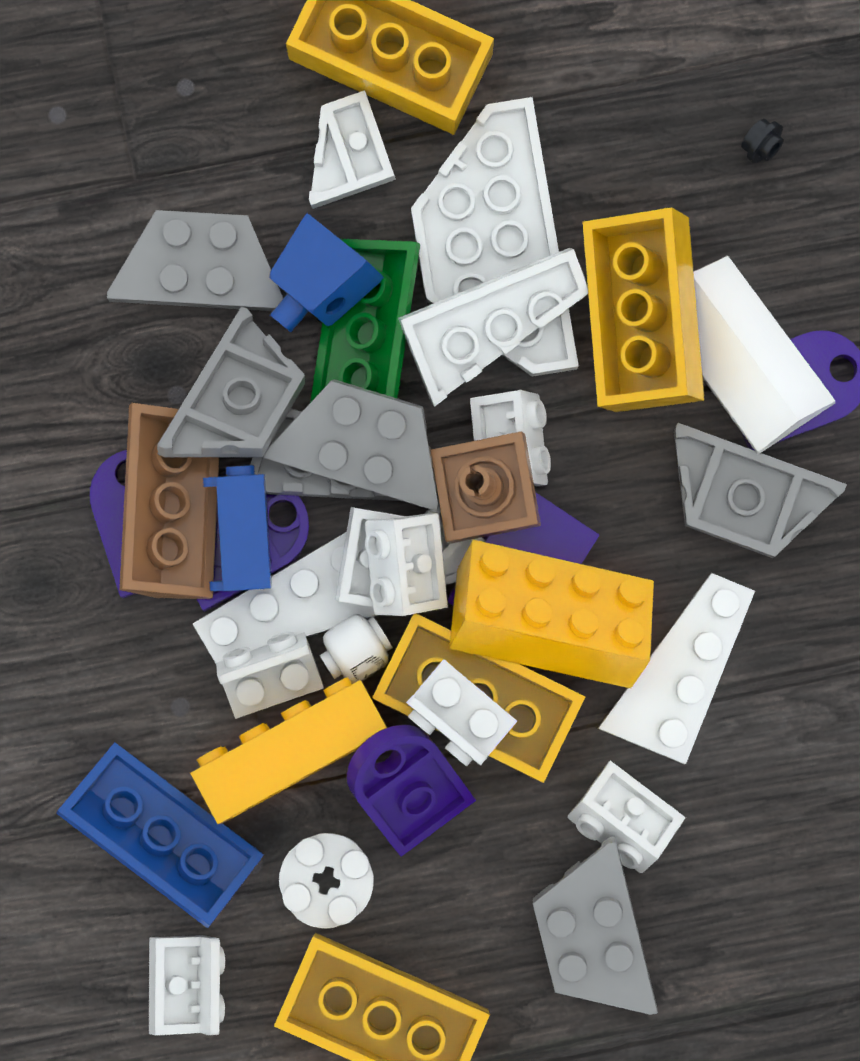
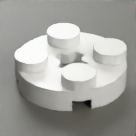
M320 833L303 839L288 852L279 874V887L284 905L297 919L317 928H334L350 923L368 904L374 885V874L366 854L356 842L336 833ZM325 867L333 868V877L340 879L339 888H330L328 894L319 892V884L313 882L314 874L323 873Z

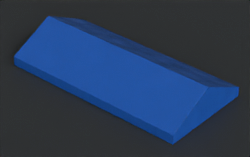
M115 742L56 813L206 928L210 927L264 856V854L223 823L217 824L211 814Z

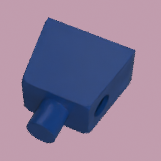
M307 213L270 271L269 278L287 293L270 316L290 332L294 330L308 312L326 326L333 325L378 285L384 277L367 260Z

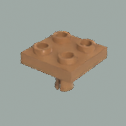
M521 431L431 450L446 542H461L541 526L525 433Z

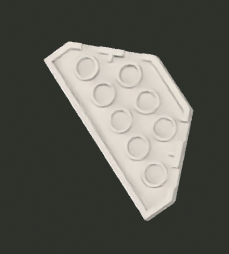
M532 97L487 104L464 139L458 143L441 166L434 180L411 207L416 242L420 243L419 262L426 302L430 305L559 252ZM569 308L544 327L538 328L520 341L518 346L506 355L502 354V356L532 377L578 369L579 365Z

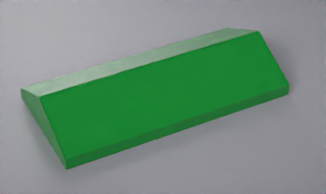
M341 239L367 260L384 278L333 325L326 326L322 323L310 403L333 379L398 399L406 337L398 318L409 314L411 311L420 243L411 241Z

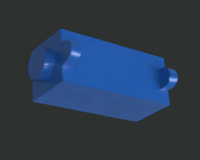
M254 465L226 467V476L203 478V487H216L222 568V580L209 581L210 591L271 589L272 577L265 474H255Z

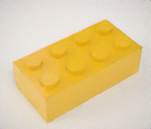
M307 0L286 42L289 60L356 91L361 92L365 90L367 96L452 135H455L493 55L494 38L411 0Z
M671 207L584 221L583 234L597 406L610 411L621 412L704 401L689 217Z
M472 540L457 568L449 649L631 689L650 662L654 581Z
M417 613L413 614L372 699L405 716H409L414 709L406 702L444 659L517 720L515 725L488 757L544 783L585 696L520 664L449 649L451 630Z
M346 677L324 689L323 692L327 698L311 706L309 701L304 700L282 712L281 715L285 721L270 729L268 724L262 723L241 734L239 738L242 745L228 752L226 746H220L196 759L200 768L190 774L217 824L227 822L356 751L369 737L386 729L387 726L363 682L359 680L352 684L349 677Z
M315 933L274 1027L351 1061H470L490 1013L483 1006Z

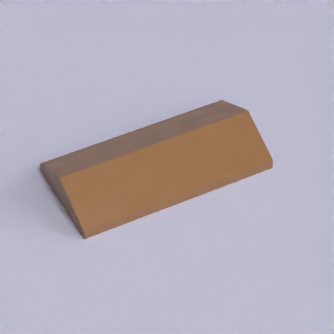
M131 403L129 405L119 590L154 598L211 599L213 598V591H210L209 581L214 580L217 490L216 487H203V478L218 477L219 457H163L158 455L157 444L179 409Z

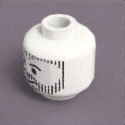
M355 614L324 634L323 643L327 651L319 656L334 679L343 675L344 678L349 677L353 684L359 680H365L384 668L389 661L387 651L391 650L392 646L374 617L366 620L364 616Z

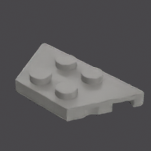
M163 210L155 211L107 291L109 302L240 309L242 306L248 310L273 311L283 300V296L278 285L269 278L271 268L248 215Z
M241 306L160 439L157 444L158 455L163 457L264 456L303 389L305 375L291 359L286 358L282 354L281 347L271 335L266 336L253 322L252 313L247 308Z
M335 379L330 381L272 443L263 457L437 511L439 506L423 406Z
M677 423L675 426L674 439L685 526L770 558H774L827 506L839 497L847 486L845 483L763 453L757 454L752 449L680 423Z
M615 836L609 837L601 843V847L582 863L578 861L564 873L563 878L557 883L548 885L533 897V907L555 993L649 1015L657 1014V1004Z

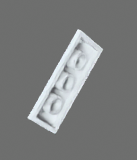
M729 256L693 272L702 378L756 453L760 454L835 404V400Z

